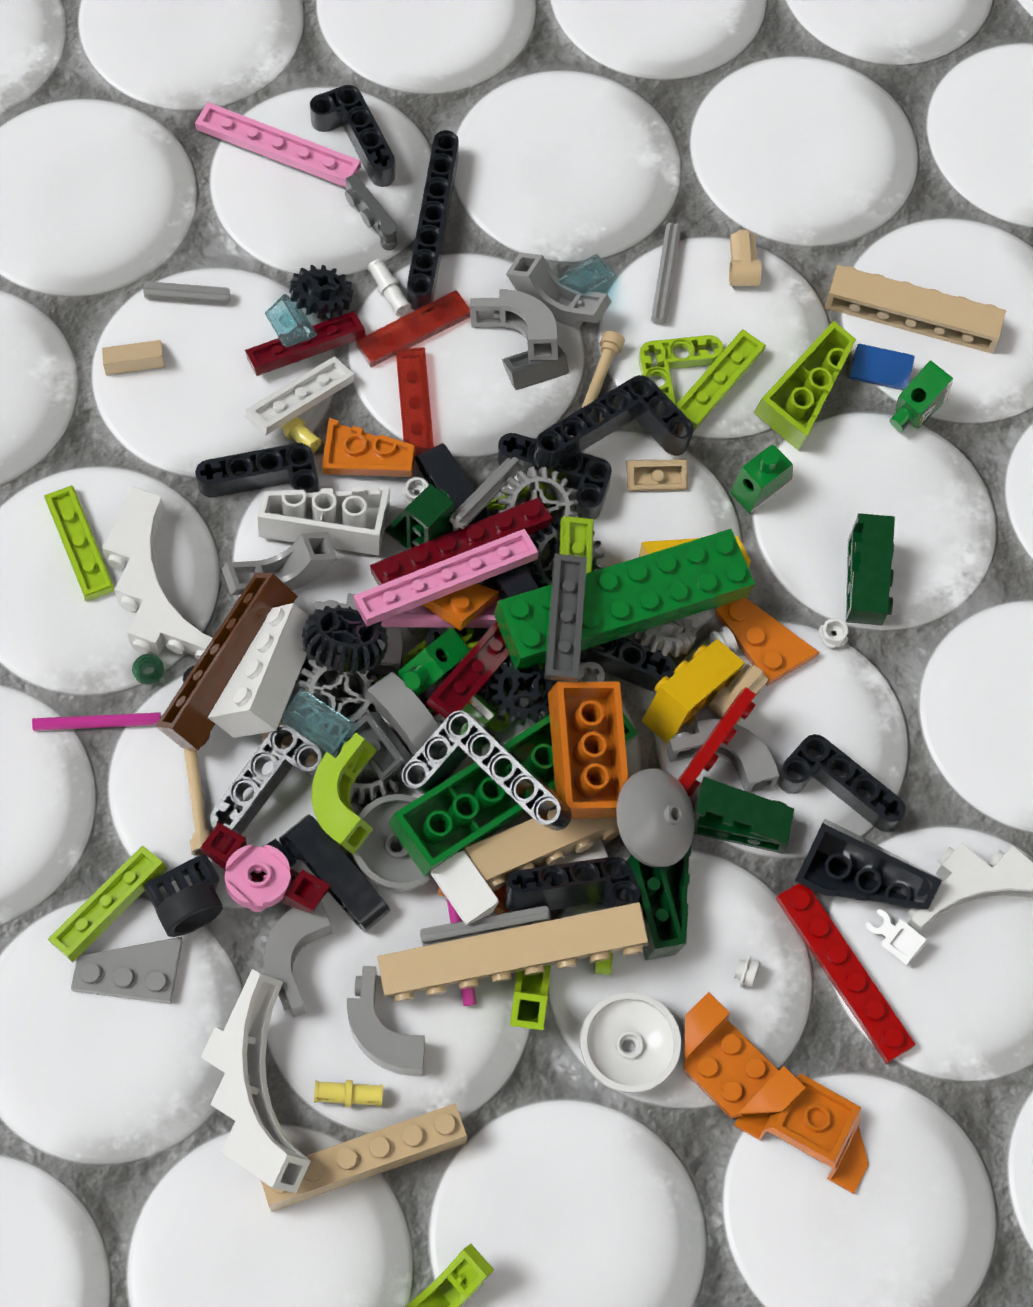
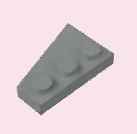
M177 937L80 955L76 960L71 989L73 992L171 1004L183 938Z

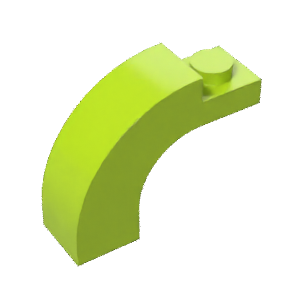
M357 733L345 742L336 758L326 752L315 772L311 793L314 814L322 829L353 855L374 828L354 813L350 803V792L356 777L377 751Z
M551 965L545 966V972L536 975L525 976L524 971L516 973L510 1026L544 1030Z
M470 1243L421 1294L405 1307H462L483 1286L484 1281L492 1274L494 1269Z

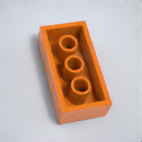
M556 682L548 693L556 794L571 809V818H617L616 810L619 793L624 783L628 780L620 682Z

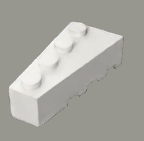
M390 485L379 486V489L364 490V487H351V491L333 492V488H323L321 491L305 493L304 490L264 491L257 516L259 537L295 542L302 533L328 532L334 549L379 556L390 507Z
M294 603L271 609L208 716L212 722L233 738L277 730L307 655L303 651V638L301 636L309 616Z

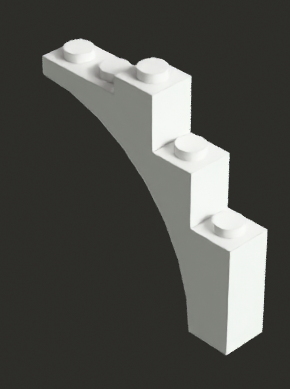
M133 486L102 546L107 563L116 569H124L114 589L118 603L129 611L135 612L138 610L127 631L130 644L138 652L143 654L152 652L160 655L164 645H166L174 653L183 654L185 652L199 660L213 638L202 633L183 619L167 600L155 574V540L157 529L165 511L162 498Z
M963 842L955 850L949 847L937 860L941 866L935 874L942 879V882L929 909L911 908L907 913L911 918L907 924L917 932H920L938 916L952 908L976 900L1002 897L1033 901V862L1013 845L1005 854L999 850L988 864Z
M252 969L225 1029L214 1028L201 1056L203 1060L225 1073L210 1105L235 1120L221 1154L270 1187L296 1194L311 1161L293 1146L281 1129L269 1096L265 1062L269 1024L283 981Z

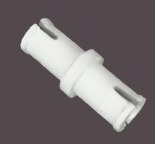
M379 258L371 262L367 269L379 286L378 292L387 299L394 314L400 316L408 312L411 304L400 289L401 283L392 276L385 261Z

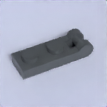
M356 173L347 177L345 197L352 207L356 206L361 212L364 223L368 227L372 226L378 233L380 245L384 250L395 249L397 246L396 223Z

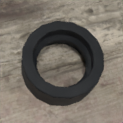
M204 882L186 887L174 893L158 906L156 914L167 936L177 937L191 933L214 920L223 910V905L213 885Z

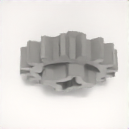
M681 618L634 633L633 638L642 639L641 645L651 648L653 653L660 650L663 656H667L668 652H671L675 657H678L680 652L687 654L688 650L692 648L697 637L695 635L697 628L692 627L693 620Z

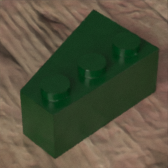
M430 484L385 529V532L406 550L453 532V524L449 521L450 516L454 513L452 497L445 490H438Z
M862 513L857 515L848 538L847 623L882 626L886 616L892 614L893 597H889V592L894 576L891 566L894 553L895 516Z
M703 776L694 806V834L783 854L788 845L794 808L787 806L784 802L769 800Z
M691 845L680 861L666 867L647 866L638 861L633 855H630L627 859L641 893L639 902L649 942L648 946L642 947L645 961L676 955L686 944L688 921L687 889L690 882L688 870Z

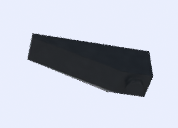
M824 819L795 881L825 896H839L861 901L868 900L928 910L942 879L869 840Z

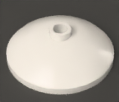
M622 992L601 1000L588 1013L581 1030L580 1049L587 1069L601 1084L618 1092L641 1093L657 1087L673 1072L681 1051V1036L673 1015L658 1000L642 993ZM626 1042L632 1043L635 1050L628 1053L624 1051L622 1045Z

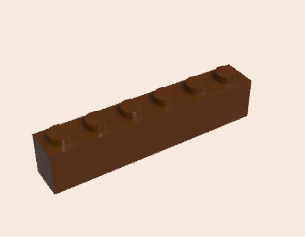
M256 572L156 724L160 731L181 748L199 751L207 743L210 732L215 726V723L208 716L266 620L268 613L274 607L294 603L298 597L273 573Z

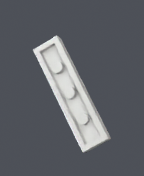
M334 356L246 409L245 418L266 436L351 384L354 380V373Z

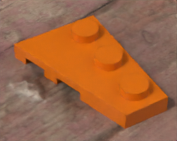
M329 418L322 471L323 474L413 477L416 454L415 446L382 434L375 436L366 433L363 428L354 425L352 428L339 424L338 420Z
M476 583L422 606L461 630L497 600L499 591Z
M747 598L722 605L715 611V615L722 625L728 627L733 633L738 647L750 664L761 669L768 678L766 686L813 660L819 654V651Z

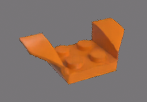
M708 992L685 1015L683 1072L730 1119L740 1117L743 1114L783 1112L806 1087L785 1066L778 1070L728 1021L730 1012Z
M801 1073L795 1077L806 1089L783 1112L743 1114L737 1118L734 1126L759 1141L768 1131L831 1167L827 1179L852 1194L855 1193L868 1167L866 1151L859 1128L861 1107Z

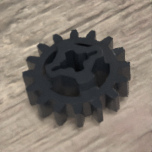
M310 265V270L308 271L302 267L299 274H293L289 288L291 302H297V309L305 308V315L316 313V317L320 319L322 314H326L329 319H332L333 313L341 316L343 315V310H349L354 290H351L352 282L345 281V274L338 276L336 268L329 271L326 270L325 265H322L321 269H316L314 265Z
M510 659L509 667L501 664L499 673H493L491 682L494 684L490 685L489 694L494 696L492 697L491 705H500L498 715L502 716L508 713V722L510 723L515 718H520L521 726H525L526 720L531 718L532 722L536 724L539 720V714L544 718L549 715L548 693L557 680L544 679L545 667L541 669L539 664L522 670H515ZM505 683L507 684L506 688L509 690L508 696H505L503 691ZM541 685H543L545 691L544 699L539 691Z

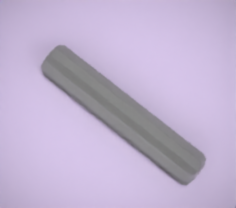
M147 281L143 288L146 299L227 305L230 302V289L227 287Z

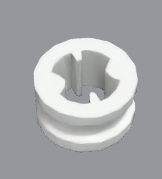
M721 627L719 633L716 631L710 633L711 642L718 639L732 652L737 651L736 639L728 627Z

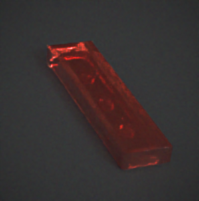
M455 290L366 335V337L356 340V346L372 368L470 317V309L458 291Z
M425 347L396 349L403 442L415 446V456L434 447Z

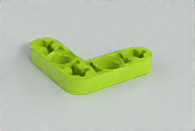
M713 335L646 342L641 346L639 352L641 375L649 378L653 376L661 377L665 384L659 388L675 404L669 370L711 365L723 352V343L718 337ZM709 346L714 351V354H709L705 347ZM694 347H696V353H698L697 356H694ZM677 348H683L688 351L689 355L686 358H678L673 354V351ZM649 352H653V355L657 357L655 367H651L652 361L651 357L648 356Z

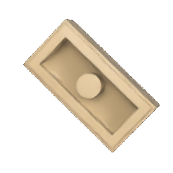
M161 340L102 348L103 366L106 375L165 367Z
M687 459L626 460L628 491L688 490Z

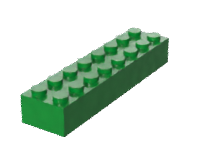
M732 529L586 573L581 650L747 598L755 582ZM551 585L499 600L494 616L515 670H522L546 662Z
M623 713L625 745L628 746L638 735V732ZM548 715L504 744L556 793L550 715ZM474 762L395 812L388 825L423 876L426 877L430 874L431 870L455 854L464 851L470 845L482 841L526 811ZM512 763L505 767L504 777L508 776L512 771ZM534 784L527 788L526 798H529L534 793Z

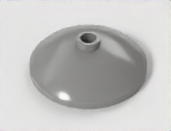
M646 769L633 774L624 783L617 801V824L621 838L629 852L641 863L657 868L673 865L685 856L692 843L695 818L691 800L681 783L666 771Z
M404 794L383 796L368 804L358 815L374 829L355 852L353 858L361 872L369 880L381 887L391 890H410L424 885L433 878L431 874L426 877L423 876L388 825L393 814L416 800V797ZM391 844H399L401 852H394L391 849Z

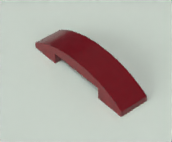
M218 822L200 847V850L225 870L231 855L248 844L246 843V837ZM290 868L291 884L280 902L313 914L330 889V884L303 869L298 873ZM254 871L251 872V881H264L266 873L263 871L258 874Z

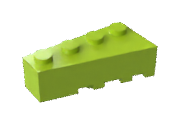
M833 321L761 398L753 413L794 448L799 450L831 391L856 338Z

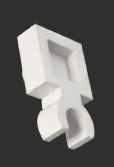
M879 909L877 913L884 919L883 926L876 928L868 923L866 925L868 930L876 935L886 936L880 945L909 966L928 939L902 919L896 925H893L891 916Z

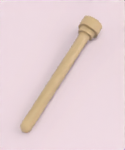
M605 331L599 343L602 354L582 408L598 398L612 358L622 351L625 338L617 332Z
M184 748L195 832L192 834L193 838L190 840L191 854L199 856L204 854L200 847L211 831L207 827L197 750Z

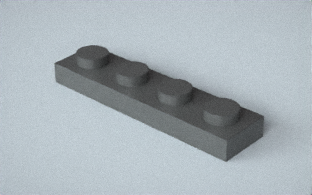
M556 553L554 555L544 679L576 683L578 681L587 557Z

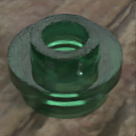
M153 654L141 655L133 663V676L141 684H154L164 674L163 662ZM147 667L154 668V671L150 674L143 673Z

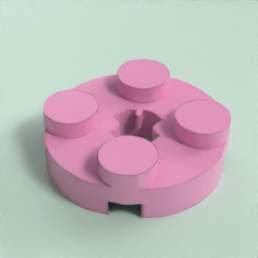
M253 844L247 845L235 851L227 861L224 879L229 896L237 904L249 908L253 912H261L280 902L290 887L291 874L289 862L285 855L273 846L253 847ZM254 871L258 874L263 871L266 875H264V881L253 882L251 881L252 876L250 873Z

